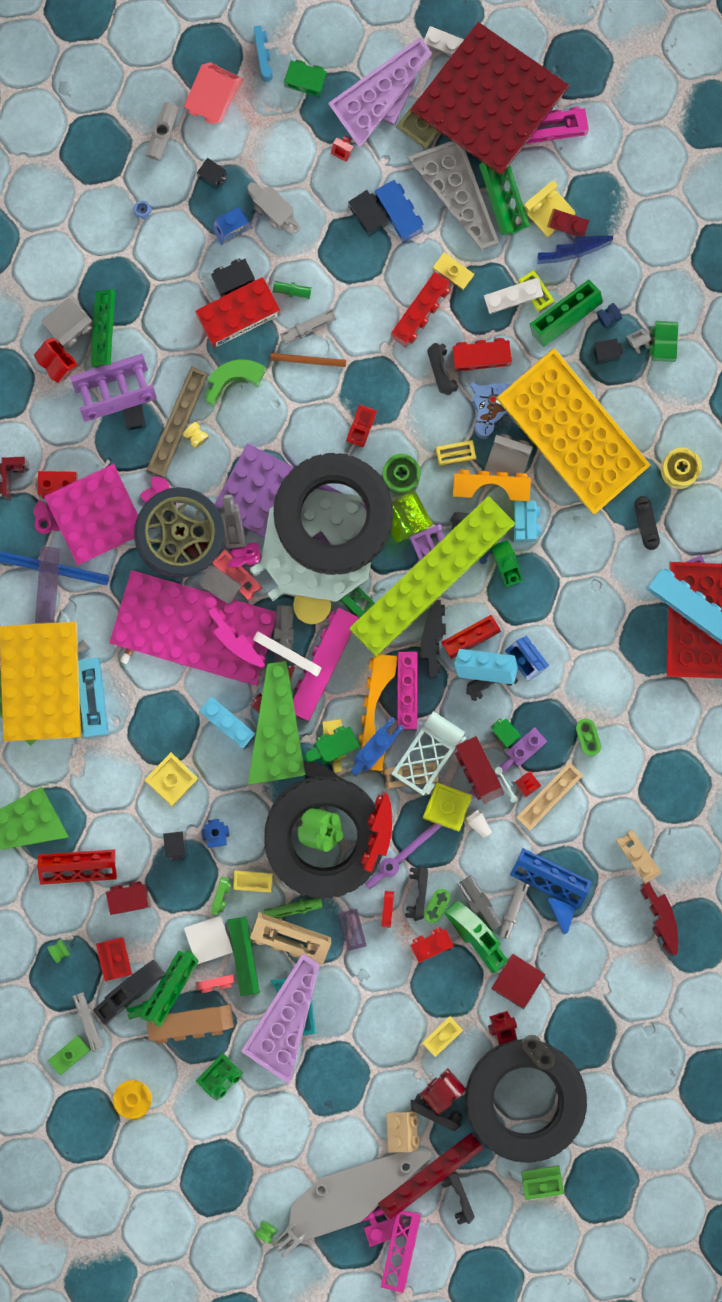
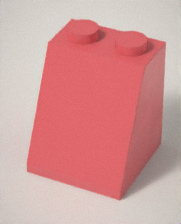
M211 62L203 64L200 67L184 107L188 109L190 114L195 116L201 115L205 117V121L211 124L222 122L243 82V78Z

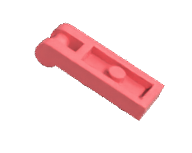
M224 550L212 564L218 570L240 583L242 586L239 592L250 601L253 598L252 595L257 591L259 592L263 587L242 566L228 567L227 564L233 557ZM247 582L252 585L248 590L243 587Z

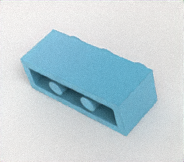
M459 649L454 664L459 678L514 684L518 671L514 655Z
M212 696L199 710L203 716L243 750L256 736L251 729Z

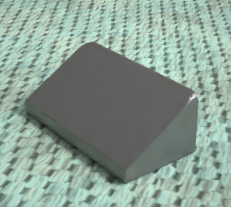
M212 565L208 567L199 583L201 587L227 604H231L237 599L242 586Z

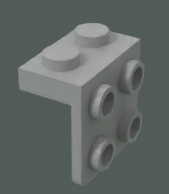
M67 298L42 319V324L65 350L68 347H73L78 342V339L83 335H87L93 327L92 320L70 298Z
M505 434L496 435L485 471H489V475H497V472H508V476L524 473L533 447L529 446L530 443L523 440L518 442L511 440V437Z

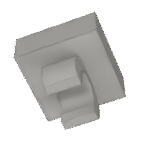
M644 329L626 336L628 344L637 353H641L639 347L643 344L646 349L650 348L648 342L651 341V338Z

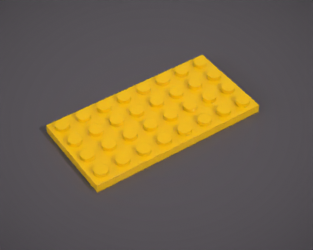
M555 348L551 349L496 397L593 515L650 466V463Z

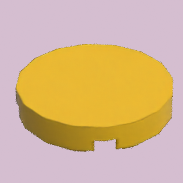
M125 1081L114 1092V1108L118 1114L125 1118H140L151 1107V1091L141 1081Z

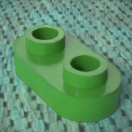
M581 719L576 724V733L581 749L585 755L595 756L601 750V742L595 724L590 719ZM583 725L588 726V732L582 731ZM589 743L594 745V750L588 749Z
M221 876L211 914L219 915V912L223 913L226 905V901H223L225 893L229 894L232 884L228 882L229 878Z

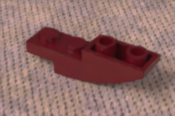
M649 882L640 884L642 889L639 891L644 900H649L651 904L649 907L654 917L658 916L659 918L653 922L654 927L652 929L657 937L661 936L664 942L662 947L667 955H677V924L666 895L657 896Z

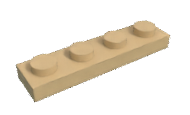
M569 762L525 807L516 819L530 831L583 775Z

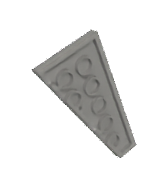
M451 141L407 157L408 161L480 250L499 244L477 181L463 148Z

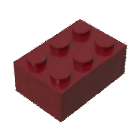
M477 736L456 745V758L461 767L465 765L466 768L463 771L469 784H474L472 790L477 800H482L483 804H486L504 795L502 786Z

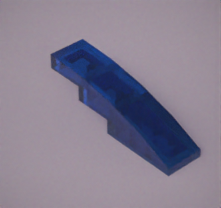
M613 235L577 236L574 239V244L556 245L555 252L538 253L537 264L558 263L596 252L610 245L613 241Z

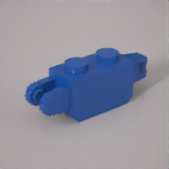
M393 717L383 727L379 728L355 756L353 762L356 765L350 771L355 777L362 770L365 772L370 770L404 729L402 725L398 726L392 736L386 732L395 721Z

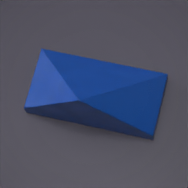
M552 897L548 898L547 901L562 934L568 933L576 907Z

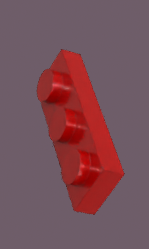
M489 615L443 640L441 643L450 659L457 657L459 649L469 650L499 634L501 630L493 616Z

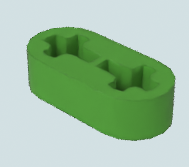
M446 889L436 890L424 911V918L429 923H436L442 917L450 901V894ZM442 892L446 893L445 897L447 900L437 905L438 897L436 895ZM435 906L438 907L436 911L437 919L433 918L430 920L427 912L432 911Z

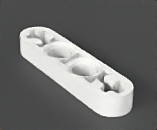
M257 631L253 638L254 641L312 674L319 675L322 669L320 666Z

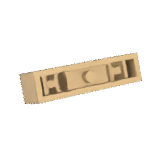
M258 912L250 934V939L256 944H267L276 951L284 950L296 958L306 954L321 964L324 963L331 945V937L260 912ZM274 929H277V932L280 934L295 938L306 943L308 940V947L306 948L304 947V944L284 938L276 934L273 936Z

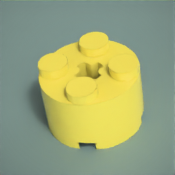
M687 448L672 450L665 457L661 465L663 480L669 487L684 489L691 486L697 480L702 470L699 456ZM679 465L685 467L683 472L677 469Z

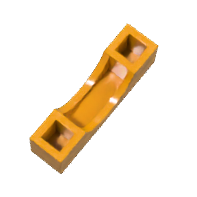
M459 469V473H454L453 497L472 498L479 487L485 484H497L506 490L510 500L530 501L531 477H527V473H516V476H508V472H497V475H489V471L479 470L478 474H472L470 470Z

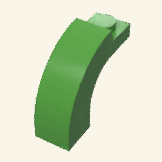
M233 360L221 365L208 379V383L213 388L209 387L205 394V398H207L206 403L214 407L223 388L233 381L242 380L258 387L266 372V367L251 360Z

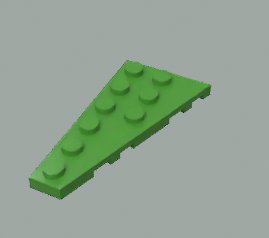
M287 661L267 664L248 785L305 776Z
M43 787L0 809V850L69 838Z

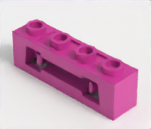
M572 107L568 111H562L561 109L552 110L540 126L561 124L567 120L566 126L536 130L526 144L587 135L589 128L585 108Z
M398 652L397 727L402 725L404 727L403 730L417 731V652Z

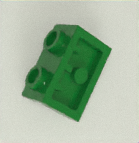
M222 1053L196 1082L210 1097L217 1101L223 1098L227 1090L240 1080L244 1072Z

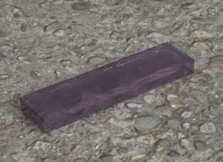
M40 547L35 623H55L61 549L58 547Z

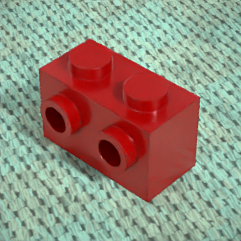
M38 471L37 494L45 500V495L77 481V472Z
M439 927L430 931L431 935L426 938L421 935L412 940L413 944L410 946L418 963L454 947L446 929L442 930Z

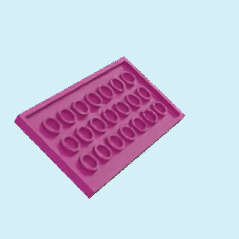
M131 570L109 643L257 686L262 669L241 660L219 641L213 633L219 627L208 611L214 607L217 611L221 609L227 618L224 620L228 627L232 625L238 633L235 637L238 638L242 634L245 637L249 636L255 644L253 649L256 653L261 652L264 658L268 648L254 641L253 638L258 631L271 639L277 612L237 600L227 604L212 593Z

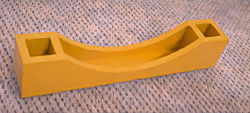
M380 654L376 658H370L369 669H372V677L367 678L366 688H370L369 696H365L364 700L367 714L362 715L361 726H365L364 734H360L359 745H362V748L376 733L374 724L376 704L381 692L395 677L397 656ZM384 754L370 769L371 771L382 772Z

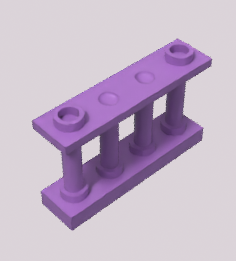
M143 353L111 363V365L101 366L70 376L75 393L81 392L85 406L79 409L84 422L157 399L153 385L147 386L143 372L148 371ZM136 375L140 389L129 392L125 378ZM118 381L121 395L111 398L107 383ZM99 386L103 401L92 404L88 390Z

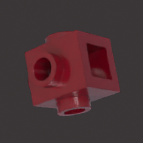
M508 1011L489 1016L491 1024L488 1025L490 1035L495 1036L499 1045L517 1040L515 1030L517 1023L514 1017H510Z

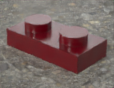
M552 209L547 227L584 239L589 220Z

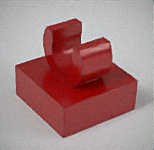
M344 136L343 140L336 138L330 154L347 162L353 146L350 145L352 139Z
M531 771L514 782L525 797L541 787V784Z

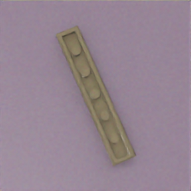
M191 366L147 467L148 472L165 478L209 373Z

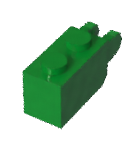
M340 726L333 730L334 734L330 736L324 734L316 738L317 742L313 744L314 748L303 755L304 760L307 763H312V761L320 759L322 763L327 764L358 749L360 746L351 727L344 728V726Z

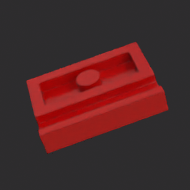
M124 937L96 943L105 981L133 974Z

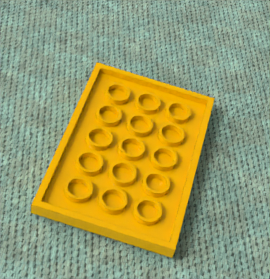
M77 622L0 626L3 741L81 738Z

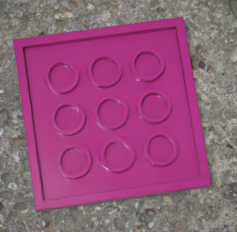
M114 463L44 496L77 565L134 539V528L138 513Z

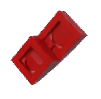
M359 404L346 441L364 447L378 410Z

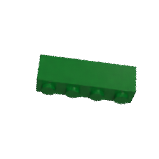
M588 279L529 324L532 336L545 347L603 303L601 291Z

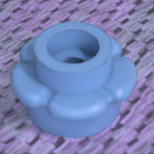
M139 201L133 207L134 215L137 218L146 219L152 212V207L147 201Z

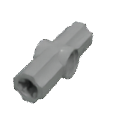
M164 102L157 123L154 125V131L145 156L152 160L161 161L168 140L171 138V131L180 109L175 104ZM162 128L167 130V133L164 135L158 134V131Z

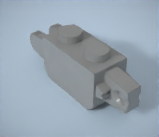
M250 182L247 185L248 194L253 199V205L255 206L253 209L260 216L264 215L272 228L275 229L277 227L280 231L283 229L292 236L301 229V226L294 219L293 207L272 187H266L263 190L257 183Z

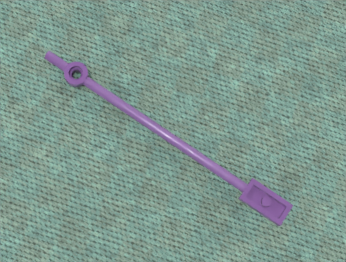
M535 727L506 752L509 758L499 766L502 768V773L514 763L519 767L547 743V740ZM473 790L468 793L473 795L472 800L476 797ZM433 823L395 858H385L382 860L379 866L380 871L365 883L366 886L371 889L383 877L396 875L399 870L398 864L442 826ZM387 864H392L393 869L391 871L386 870L385 866Z

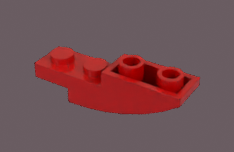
M382 791L381 795L377 796L374 804L377 807L374 814H370L367 822L369 829L374 831L375 834H371L368 845L370 847L367 853L364 852L361 863L363 864V869L372 872L378 854L387 855L391 840L392 808L389 795Z

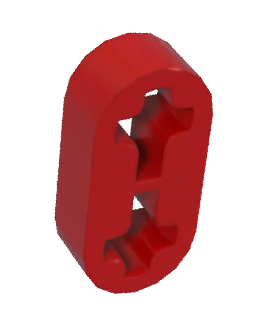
M385 890L381 927L391 928L394 891Z

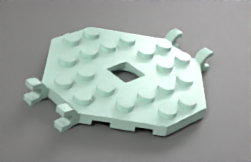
M315 489L308 495L301 511L302 525L311 537L322 532L331 545L346 543L353 539L364 526L366 510L360 503L362 498L358 493L350 495ZM274 506L270 508L262 559L260 563L251 567L250 571L254 576H257L265 569L268 571L278 585L277 588L268 593L272 601L282 594H292L338 602L368 580L371 562L361 569L341 575L321 574L300 565L286 552L280 542L274 524Z

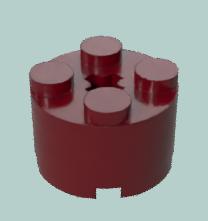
M449 1068L445 1069L439 1075V1078L435 1077L427 1084L428 1086L419 1093L437 1114L447 1109L466 1090Z

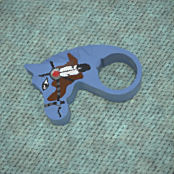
M475 383L470 384V388L475 394L472 403L477 410L475 433L479 438H489L493 433L494 425L498 424L504 416H508L520 428L496 399L511 384L498 383L483 387Z

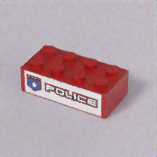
M263 277L195 310L196 316L213 349L281 315L280 308Z

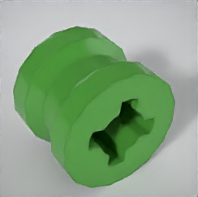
M61 939L54 946L50 945L47 947L56 963L61 962L62 958L71 955Z
M262 1220L259 1230H256L254 1235L270 1244L272 1236L278 1232V1229Z

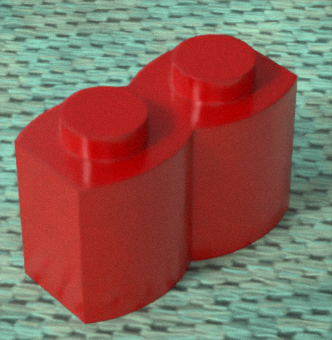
M54 337L45 340L34 354L37 363L45 368L49 377L57 383L66 380L77 367L73 357L65 352L63 346Z

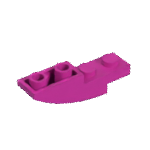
M214 607L208 611L219 627L213 631L219 641L241 660L264 669L266 667L264 664L266 659L261 652L256 653L253 649L255 644L249 636L245 637L243 634L236 638L235 636L238 633L232 625L228 627L224 620L227 618L221 609L217 611Z

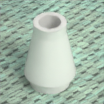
M475 809L465 817L466 823L482 838H485L492 832L482 811L480 812L478 809Z

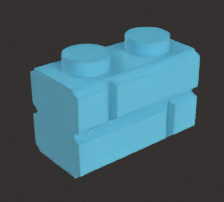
M514 501L512 504L513 521L515 522L513 542L536 541L537 536H541V526L537 525V517H540V506H536V501Z

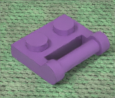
M441 524L410 537L419 561L435 547L430 535L435 534L438 542L445 538Z

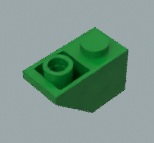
M505 540L495 544L491 548V552L505 588L522 582L523 578L517 558L509 541Z

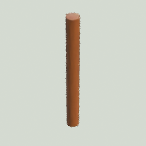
M271 353L270 356L271 361L346 367V360L278 353Z

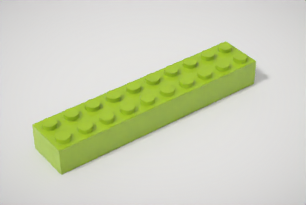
M488 496L349 628V631L376 658L514 527L515 522Z

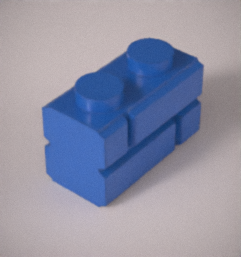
M527 635L516 640L505 650L507 655L515 656L518 669L527 681L537 677L550 666L534 644L531 643Z

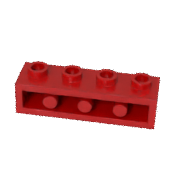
M434 271L391 332V338L407 348L409 343L413 344L418 337L416 333L420 328L424 329L429 321L427 319L431 313L434 314L440 306L438 302L442 297L445 299L450 292V282Z

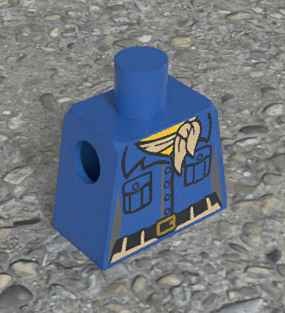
M237 207L214 221L212 230L220 244L223 245L253 227L245 213Z

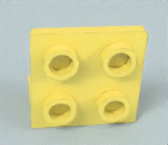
M553 180L524 204L526 214L546 237L551 236L556 231L547 227L552 209L575 215V211L556 191L558 185Z

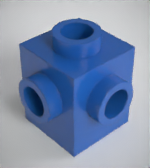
M219 819L208 820V824L204 825L205 829H201L202 839L207 841V848L226 846V837H230L228 825L225 826L224 822H220ZM214 830L219 831V834L217 836L212 835V832Z

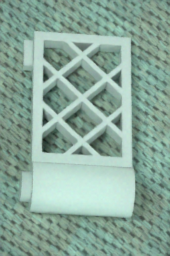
M433 711L391 775L422 796L425 793L429 795L435 786L432 782L455 750L456 745L467 739L464 736L466 732ZM424 733L431 737L432 745L421 746L420 738ZM443 745L449 749L446 756L437 757V746ZM433 747L435 758L424 760L422 749ZM420 750L422 760L411 762L410 753ZM436 760L437 769L434 772L427 773L425 762ZM422 763L424 774L413 776L411 765ZM409 766L411 776L402 777L397 772L401 767ZM425 776L427 784L421 790L415 786L414 778Z

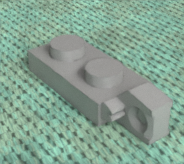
M232 494L224 495V498H222L223 506L220 507L221 511L219 513L223 520L226 549L245 547L246 541L238 504L234 505Z

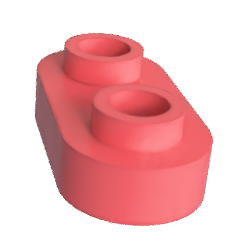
M228 975L196 982L195 984L197 990H201V993L213 991L212 987L220 986V989L232 987L231 983L235 982L234 975Z

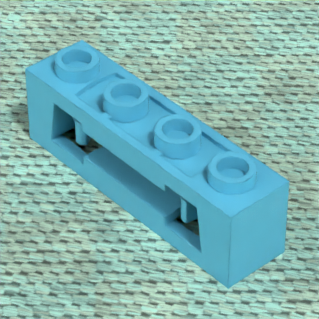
M100 659L78 660L80 715H82L83 721L81 722V734H84L85 738L107 736L109 731ZM93 670H95L96 681H93L96 708L100 714L101 725H99V717L97 715L90 716L92 725H89V698L83 673H86L87 681L94 680Z

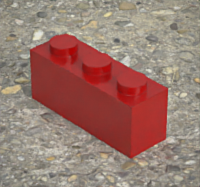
M496 338L493 340L494 342L477 340L475 344H467V342L456 343V346L452 347L454 372L511 366L510 341L505 340V338Z

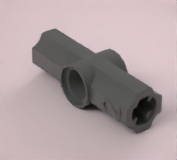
M277 606L274 641L292 651L294 641V627H292L293 606ZM275 653V663L287 661V664H291V661Z
M472 875L457 883L466 897L472 912L491 931L502 925L491 908L492 905L489 899L480 890Z

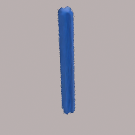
M0 551V562L102 585H108L110 577L106 574Z

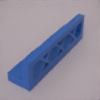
M522 848L510 873V876L578 909L581 907L592 884V881ZM518 866L526 869L527 874L517 872ZM540 876L544 878L545 882L540 883L536 881L535 877ZM552 885L561 886L562 891L554 890ZM575 893L581 897L577 901L571 898L570 894Z

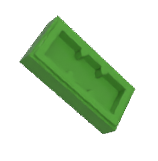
M77 1035L48 1061L58 1074L62 1075L91 1049Z

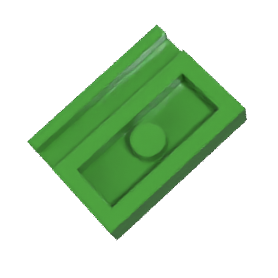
M559 1165L521 1171L525 1200L564 1194Z

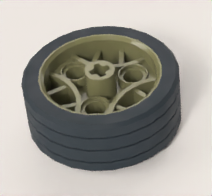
M182 487L165 489L151 497L140 510L134 528L135 545L141 559L155 572L173 578L190 577L203 571L218 555L224 538L223 520L214 503L201 492ZM174 503H183L184 505L178 511ZM187 505L197 509L193 520L182 514ZM171 512L174 519L168 522L163 518V514ZM199 512L205 518L204 521L197 520ZM152 516L157 519L158 524L149 525ZM161 527L162 540L149 539L148 529ZM196 527L201 528L203 536L196 537L193 534V529ZM176 531H182V532H183L182 535H180V534H179V535H176V534H175ZM151 543L160 544L157 552L153 549ZM199 543L208 544L203 553L198 545ZM167 545L174 546L175 553L173 555L165 552ZM194 545L199 557L191 561L183 550ZM179 555L185 559V563H176Z

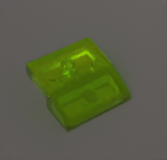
M416 491L392 502L393 525L391 533L396 543L433 525Z

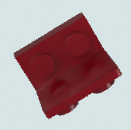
M1 457L0 474L2 482H0V493H2V496L7 501H11L10 471H13L14 474H22L24 470H29V462L25 457Z

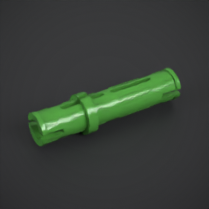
M320 897L305 900L302 898L294 903L264 909V914L275 918L297 913L306 914L307 911L323 908Z

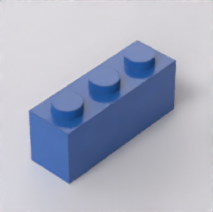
M392 180L376 189L374 195L380 206L387 212L389 221L402 243L422 233L424 223L419 215L416 216L413 212L414 206L410 199L406 200L403 195L405 191L402 185Z

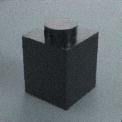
M208 157L197 171V177L215 190L219 186L222 187L227 180L226 170Z
M617 338L595 342L593 345L596 364L619 361L623 354L622 344L618 343Z
M142 404L123 410L128 431L146 428Z

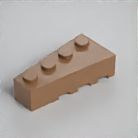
M231 1004L181 1013H170L160 1028L146 1022L149 1041L156 1040V1044L168 1042L167 1038H174V1041L185 1040L188 1035H193V1038L205 1037L204 1033L211 1032L212 1036L223 1034V1030L234 1027Z

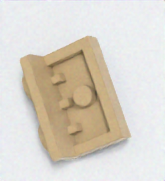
M416 1112L386 1113L388 1152L418 1151L419 1137L417 1135L418 1118Z

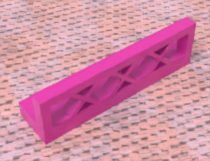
M403 1210L396 1215L381 1288L404 1293L422 1213ZM401 1214L412 1217L411 1224L403 1229L399 1222ZM403 1233L407 1242L406 1245L399 1248L395 1239L396 1236ZM399 1253L403 1259L402 1264L395 1268L391 1262V1257ZM393 1272L398 1277L397 1286L386 1284L387 1276Z

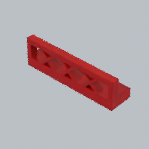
M115 849L38 855L37 863L40 885L117 880ZM103 868H112V873L105 874L101 870ZM91 870L93 873L90 875H85L82 873V871ZM64 871H71L74 874L72 876H65L62 873ZM51 872L54 876L44 878L43 873Z

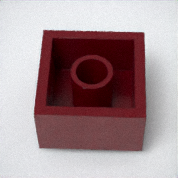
M141 881L129 883L127 888H123L122 885L109 887L110 891L106 892L110 915L151 907L147 884H142Z

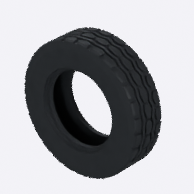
M325 453L312 456L310 459H306L299 463L298 466H295L285 476L278 488L273 509L275 528L286 552L303 567L326 575L347 574L369 564L385 547L393 525L391 495L379 473L368 463L361 461V459L342 453ZM326 484H342L352 488L362 498L366 507L364 526L353 539L339 545L320 543L313 539L302 525L301 511L308 495L318 487Z
M333 776L309 777L288 787L275 800L265 824V851L275 874L292 890L294 889L300 894L309 895V897L313 898L340 897L362 886L373 875L382 858V855L378 854L372 872L363 869V864L361 863L364 852H368L370 847L368 841L371 834H375L374 831L369 829V824H367L370 814H374L377 807L374 806L373 800L356 784ZM331 806L345 812L355 824L357 829L356 845L350 856L338 865L326 868L312 866L303 861L294 850L291 841L294 824L303 813L314 807Z
M518 1039L492 1048L477 1062L467 1082L465 1108L473 1131L489 1150L507 1160L532 1163L556 1156L566 1149L577 1137L587 1112V1093L579 1070L562 1051L541 1041ZM518 1068H534L544 1072L553 1081L558 1094V1106L554 1117L544 1128L532 1133H518L508 1129L498 1120L494 1111L493 1096L498 1083L506 1074Z

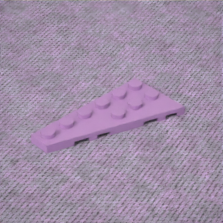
M421 37L328 103L359 148L432 55V52Z
M302 954L241 1051L287 1084L291 1083L320 967L318 962L306 954Z

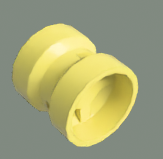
M197 422L190 425L182 434L186 439H190L191 445L195 449L209 438L206 432L200 430Z

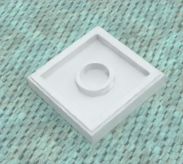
M221 915L184 928L191 951L199 960L198 964L233 952Z

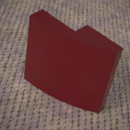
M512 954L491 989L524 1010L546 974L515 954Z

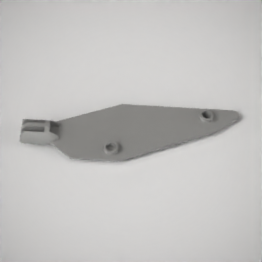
M428 1150L399 1152L320 1178L292 1204L289 1227L271 1244L275 1246L287 1234L290 1235L276 1248L280 1252L292 1240L295 1241L281 1254L284 1258L303 1241L360 1223L379 1206L378 1203L400 1187L432 1157L431 1152ZM404 1164L410 1165V1169L408 1171L403 1170Z

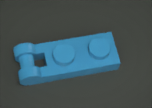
M261 25L254 26L261 77L263 81L270 82L273 74L272 68L267 64V61H270L269 49L265 50L264 43H267L266 31L262 32Z

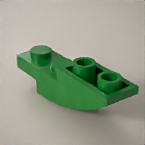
M455 901L444 912L464 942L471 943L491 973L497 972L508 961L499 948L501 943L496 936L465 905Z

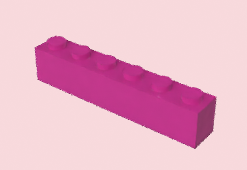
M340 608L336 612L332 611L328 619L331 623L328 629L324 628L320 635L322 642L320 646H315L311 654L314 656L312 662L322 669L318 676L304 669L303 672L306 674L303 680L299 679L295 686L297 693L293 697L296 717L307 722L310 721L352 635L349 628L359 617Z

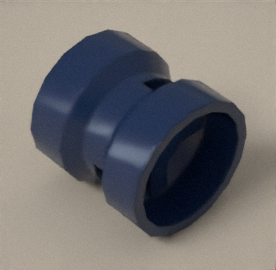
M614 303L608 305L605 310L601 309L596 312L600 323L605 329L611 326L612 322L622 320L621 313Z

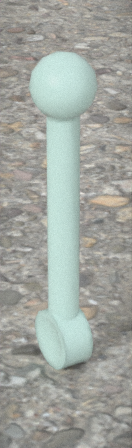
M496 767L494 772L501 778L510 795V801L513 803L517 802L518 798L513 794L505 780L502 768Z

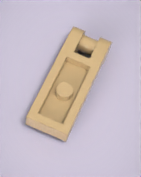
M436 762L425 764L427 773L434 772L437 769ZM423 764L411 765L413 776L424 774ZM409 766L401 767L397 774L402 777L411 776ZM395 768L382 770L386 783H384L385 790L407 787L400 780L393 781L391 774ZM438 775L432 783L438 782ZM425 776L414 778L415 785L427 784Z
M633 830L628 831L627 835L623 838L619 837L616 839L617 844L645 884L662 874ZM632 841L634 845L628 848L626 844Z

